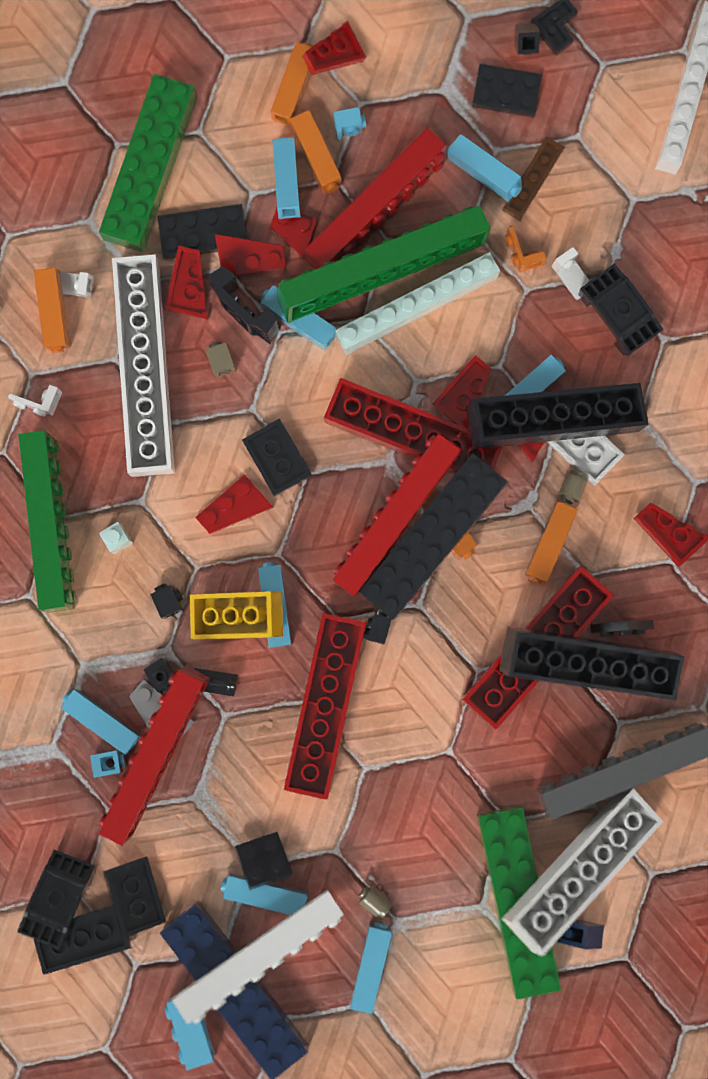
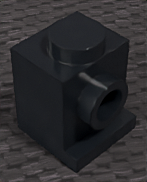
M376 610L374 618H369L366 630L370 631L369 635L364 634L363 639L385 645L391 618H388L384 612Z

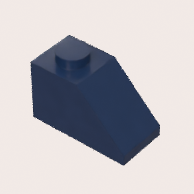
M575 920L556 942L585 950L601 949L604 925Z

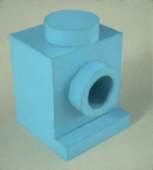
M359 107L334 112V123L338 140H342V135L355 136L362 132V128L366 127L364 114L360 115Z
M119 750L90 755L94 778L124 772L123 767L127 766L125 754H121ZM108 759L114 760L113 767L108 766Z

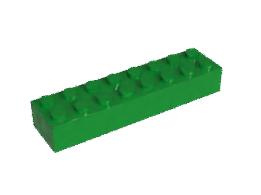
M153 74L99 229V234L104 241L144 253L197 99L196 90L193 85Z
M45 430L18 434L38 611L52 613L73 610L74 604L77 603L76 592L72 591L71 582H74V573L69 567V560H72V554L66 542V539H69L68 526L64 525V517L67 516L66 506L62 504L61 496H64V487L59 482V474L62 473L60 461H57L56 453H59V444Z
M515 806L476 814L513 994L516 1000L561 991L552 946L543 956L533 953L502 920L508 911L538 880L523 807Z

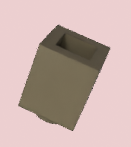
M216 342L209 345L208 349H205L215 378L236 372L226 342Z

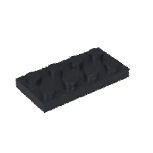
M242 204L157 216L163 259L176 258L178 246L199 250L200 254L218 252L215 233L247 239Z
M112 905L73 917L68 928V937L60 949L33 939L43 975L118 953L132 947L129 936L121 937Z

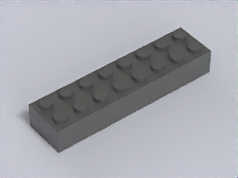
M702 723L688 725L684 727L686 731L668 733L664 735V740L656 741L654 739L643 744L644 748L628 749L623 752L624 756L622 757L611 756L602 760V765H588L581 769L582 773L573 774L572 772L562 776V781L557 783L549 781L541 784V789L536 792L546 816L554 820L708 758V726Z

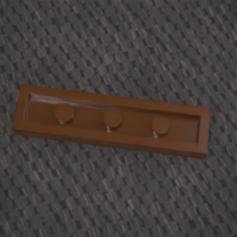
M548 137L545 138L521 177L522 189L515 198L512 197L509 202H506L502 211L520 221L522 220L564 151V146Z

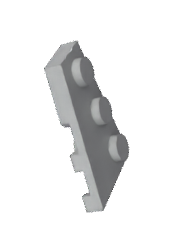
M143 679L129 697L148 729H150L151 725L148 722L152 714L161 707L158 702L162 693L157 692L150 683ZM190 719L182 737L195 723L193 719Z

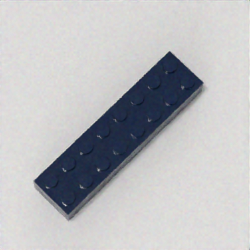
M199 900L160 932V935L195 981L238 952ZM250 980L244 984L245 989L236 996L230 994L224 998L226 1002L217 1010L269 1079H276L308 1053L309 1044L261 981L257 980L253 983Z

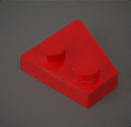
M276 207L270 227L302 259H305V248L311 243L318 219L301 213L300 217L279 219Z

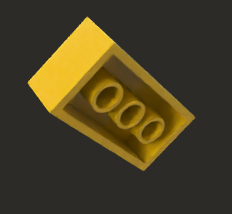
M282 592L190 595L191 639L283 637Z

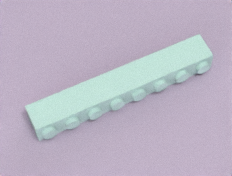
M489 252L335 330L336 339L344 354L347 355L498 278L500 270Z

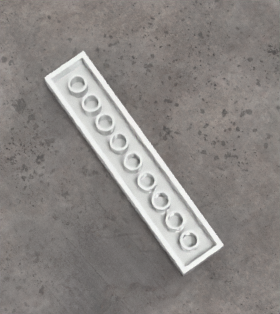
M155 254L112 258L127 473L131 477L175 473L159 261Z

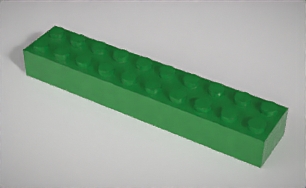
M480 205L474 208L472 206L467 207L459 214L454 216L453 214L446 215L439 222L426 223L421 229L416 231L408 230L400 237L395 239L388 238L375 247L373 245L367 246L355 255L350 253L343 256L341 260L334 263L329 261L314 271L309 269L296 278H286L278 284L277 301L287 323L293 322L482 247L485 244L491 227Z

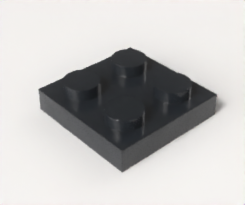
M278 832L235 846V851L249 890L292 876L293 872Z

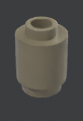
M571 470L566 475L559 491V495L562 497L561 500L569 504L579 502L587 484V476L582 472Z
M373 885L370 888L365 886L358 895L360 898L359 904L372 915L378 916L381 919L389 912L393 905L389 902L390 899Z

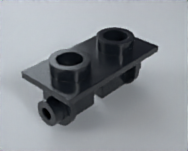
M194 668L210 677L204 692L234 697L237 674Z

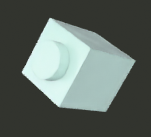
M119 522L99 533L108 550L114 555L133 544L125 528Z

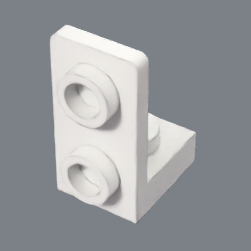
M572 247L558 257L551 267L573 297L579 300L581 298L578 295L580 288L590 281L576 263L575 259L578 253Z
M60 272L64 295L91 298L94 279L92 275L84 272L79 274Z
M49 385L48 390H44L42 394V405L13 394H9L8 398L13 401L12 405L24 410L26 407L34 409L33 413L43 417L46 414L53 416L62 391L57 387Z

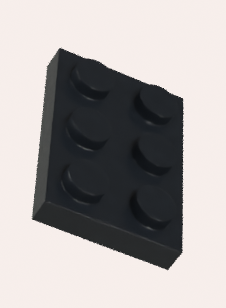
M479 64L472 107L534 118L542 74Z
M280 418L242 439L274 497L312 476Z
M147 856L103 871L122 938L166 923Z

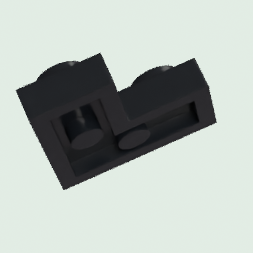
M558 0L531 19V23H537L541 38L555 56L571 46L574 41L563 27V25L578 14V11L569 0Z
M653 620L590 624L591 633H600V637L614 636V632L618 631L619 635L645 634V630L654 629Z

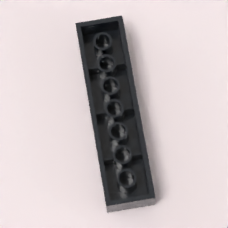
M641 383L475 398L466 406L473 449L636 433L649 425Z
M473 453L359 592L392 620L396 619L509 482Z
M508 626L499 671L510 677L676 700L685 656L673 651Z

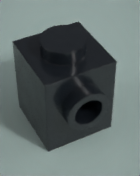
M537 23L515 24V48L517 54L531 55L539 53L540 31Z
M162 584L154 588L155 592L150 594L161 619H166L184 611L180 603L183 597L178 588L174 589L172 585Z
M161 658L145 668L144 672L157 692H167L171 686L168 682L174 671L167 660Z

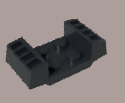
M615 263L579 290L578 295L585 306L592 305L618 340L614 345L624 356L632 354L664 330L649 305Z
M223 266L208 275L212 289L217 294L221 307L251 336H259L268 344H271L280 331L277 318L273 312L267 307L255 319V314L247 306L243 308L239 303L240 300L234 294L239 288L236 277Z
M53 850L26 907L17 932L57 949L62 948L69 934L68 928L87 886H90L94 877L96 866Z

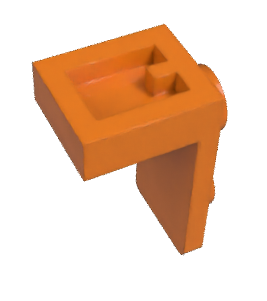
M513 225L509 226L507 234H505V241L507 246L512 248V262L514 267H518L519 273L543 266L547 259L545 252H537L535 250L528 252L523 257Z

